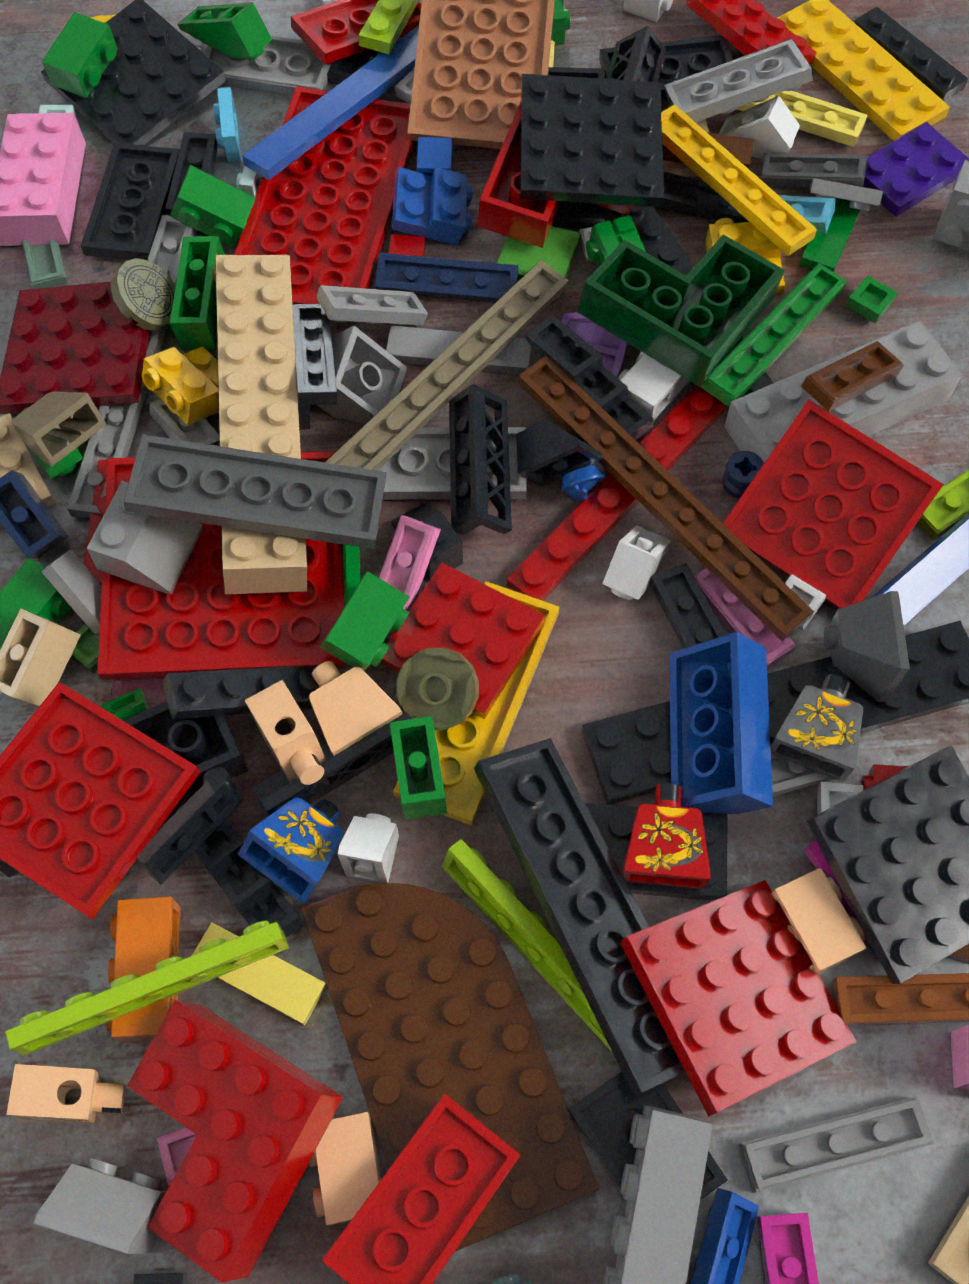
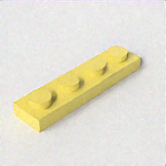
M782 91L769 96L768 99L762 102H751L736 108L737 110L744 111L776 96H780L799 123V130L855 147L868 116L867 114L795 91Z

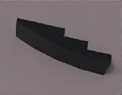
M554 315L550 316L525 334L526 340L541 359L547 355L635 440L653 427V417L628 397V386L603 366V356Z
M176 808L169 814V819L175 814L178 808ZM224 820L194 852L249 925L261 921H268L269 924L277 922L287 938L305 923L274 882L238 855L244 842L229 823Z

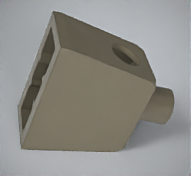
M54 391L46 394L29 408L22 410L11 422L30 452L49 466L55 465L107 425L88 393Z

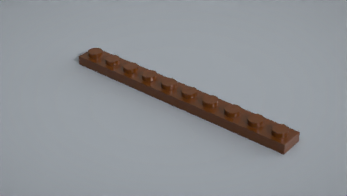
M547 355L518 375V384L569 434L601 452L602 460L599 463L782 642L812 617L814 611Z

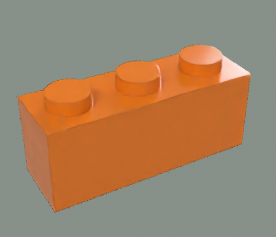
M171 896L118 900L117 914H113L110 920V934L112 940L116 941L115 958H111L108 964L109 984L120 977L130 974H137L138 977L155 971L157 963L179 956L181 907ZM178 994L107 1022V1031L111 1032L112 1038L121 1043L151 1042L175 1000H178Z

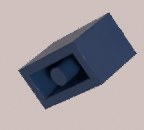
M11 470L0 478V523L26 558L37 559L69 537L22 473Z

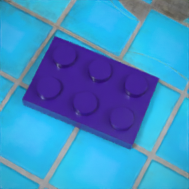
M925 122L867 157L863 187L883 191L880 203L897 217L955 181L964 161H969V158L928 122Z

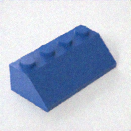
M739 632L670 653L671 784L682 787L681 807L697 808L702 813L740 814L773 807L766 647Z

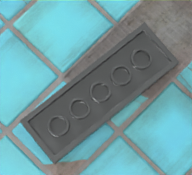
M142 434L124 498V507L127 512L375 549L387 472Z

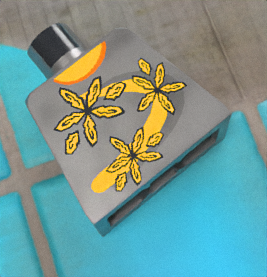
M829 674L825 676L821 689L806 685L770 745L771 754L845 782L855 769L857 763L863 707L859 703L845 698L850 685L849 681L839 675Z

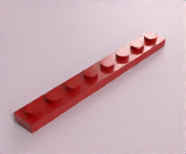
M697 385L642 440L640 445L669 471L725 413L727 405ZM609 474L588 495L587 500L583 501L507 578L506 586L513 591L544 601L639 501Z

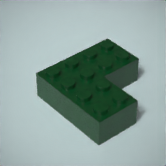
M722 235L686 276L624 240L585 281L577 313L701 387L707 376L723 361L771 303L785 270L729 237Z

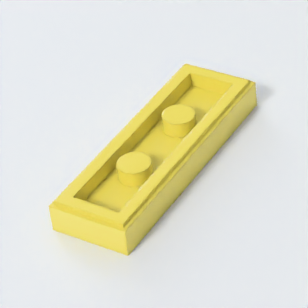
M211 922L192 956L200 953L199 948L207 942L221 938L226 939L227 942L239 936ZM274 955L217 977V979L304 1026L327 987L325 982Z

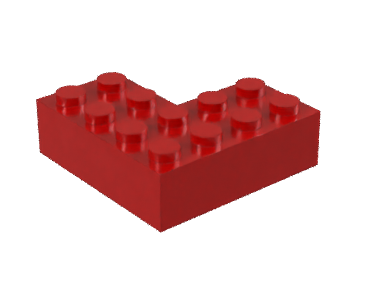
M520 101L481 195L477 227L543 248L561 201L520 199ZM592 203L626 215L630 214L633 206Z
M175 1000L127 1087L197 1136L147 1227L221 1283L247 1278L339 1107L343 1096L204 1006Z

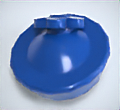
M597 465L574 470L562 476L561 492L570 495L572 500L586 501L588 497L587 492L596 484L605 480L606 476Z

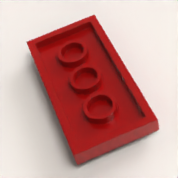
M337 0L291 16V28L325 65L336 62L342 58L368 50V48L359 46V33L379 0ZM419 2L399 38L404 37L419 26L421 4Z
M687 0L686 2L687 7L744 55L755 53L791 39L809 65L813 63L817 54L815 50L807 45V41L803 37L791 32L785 27L786 24L781 19L769 14L764 10V5L758 1Z
M444 1094L321 1262L346 1284H433L521 1155Z

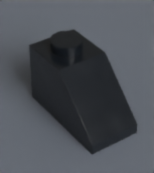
M547 420L534 423L531 427L516 434L518 474L540 486H545L562 478V476L569 472L590 466L602 460L601 452Z
M423 503L403 514L441 529L425 572L429 580L441 563L452 568L463 564L462 540L442 512ZM400 516L391 521V525L395 530Z

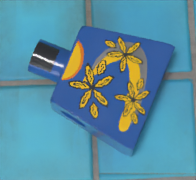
M294 798L250 830L238 855L304 905L321 879L344 836L343 830L334 823L339 817V811L328 800H320L312 807L302 798Z

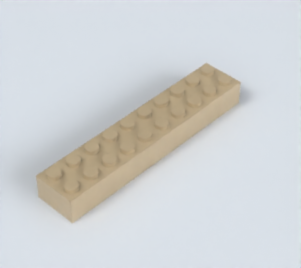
M216 255L220 446L301 459L290 255ZM222 526V561L225 594L307 591L305 538Z

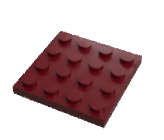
M111 281L19 290L0 376V414L21 413L22 410L29 408L46 394L53 391L88 393L95 406L139 403L143 363L147 354L150 330L137 326L139 322L135 321L132 317L127 319L120 312L113 300L110 287Z

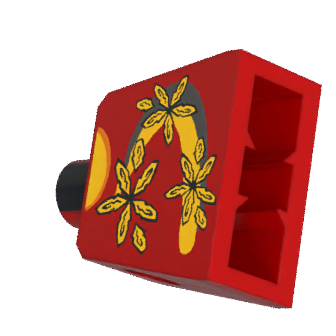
M671 783L658 784L655 790V805L639 804L622 870L625 882L704 889L709 882L710 866L702 812L697 808L681 807V786Z

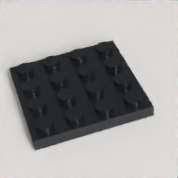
M144 0L133 1L106 22L110 26L118 50L115 58L109 62L102 73L98 85L93 87L87 98L53 86L45 69L41 71L44 80L113 144H147L226 81L225 73Z
M522 74L520 199L661 207L664 199L660 83Z
M952 746L931 754L806 820L892 984L903 983L969 944V776Z

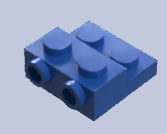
M436 166L431 176L398 167L394 182L392 229L458 245L463 233L469 232L473 219V213L466 211V207H469L473 197V186L467 185V175Z

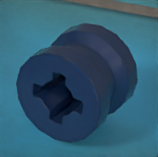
M739 451L728 459L722 478L723 488L732 497L741 498L764 464L761 457L750 451Z

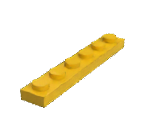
M674 104L661 112L662 144L787 256L814 239L817 229L680 108Z

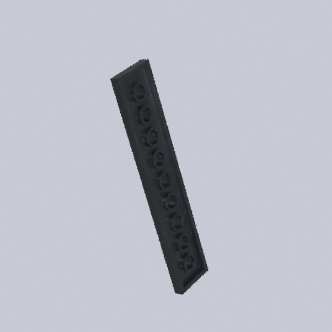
M961 621L905 636L910 670L886 702L875 700L832 664L831 656L768 673L770 745L804 687L811 685L821 689L825 676L829 674L839 675L847 679L850 685L845 698L859 703L863 707L860 734L969 703V637ZM670 701L582 725V733L607 804L611 805L653 793L656 790V785L671 783Z

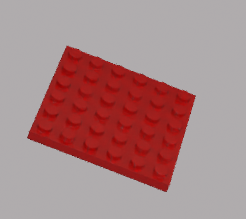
M337 451L301 452V459L325 463ZM136 457L107 458L105 512L121 481L129 483ZM201 523L203 530L171 595L102 571L98 675L101 680L165 677L167 673L285 666L315 669L326 661H332L338 670L346 669V663L320 648L344 608L342 544L305 539L307 591L225 594L222 561V526Z

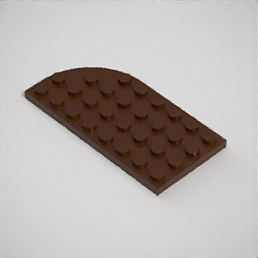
M379 883L359 886L301 907L388 1168L392 1166L444 1094L521 1155L455 1252L600 1190L509 960L495 936L476 915L457 901L439 892L400 883Z

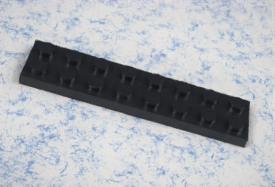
M549 738L479 760L473 769L634 1097L685 1073L662 1024L620 944L627 936L649 926L552 739Z

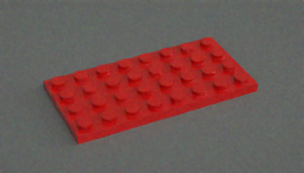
M296 86L282 126L329 91ZM375 99L270 180L262 177L234 255H290L292 304H320L316 298L320 285L370 288L379 253H381L393 214L395 175L398 167L407 169L415 141L408 140L411 104Z

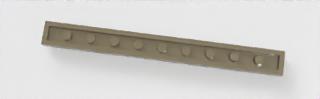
M541 260L325 463L378 471L449 403V400L454 398L566 290L569 280Z

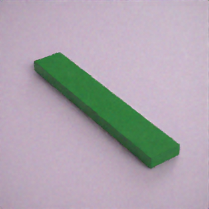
M818 263L707 376L701 388L730 407L731 401L741 398L843 291L847 281Z

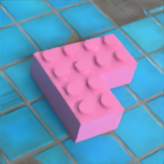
M74 113L7 114L0 148V246H20L23 240H28L30 245H50V240L57 241L59 245L70 243L86 146Z

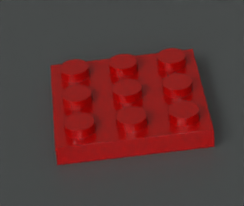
M441 563L409 610V614L398 632H395L387 643L389 648L380 663L399 673L402 665L410 657L426 648H449L462 654L473 665L479 680V698L472 713L485 719L543 627L545 615Z

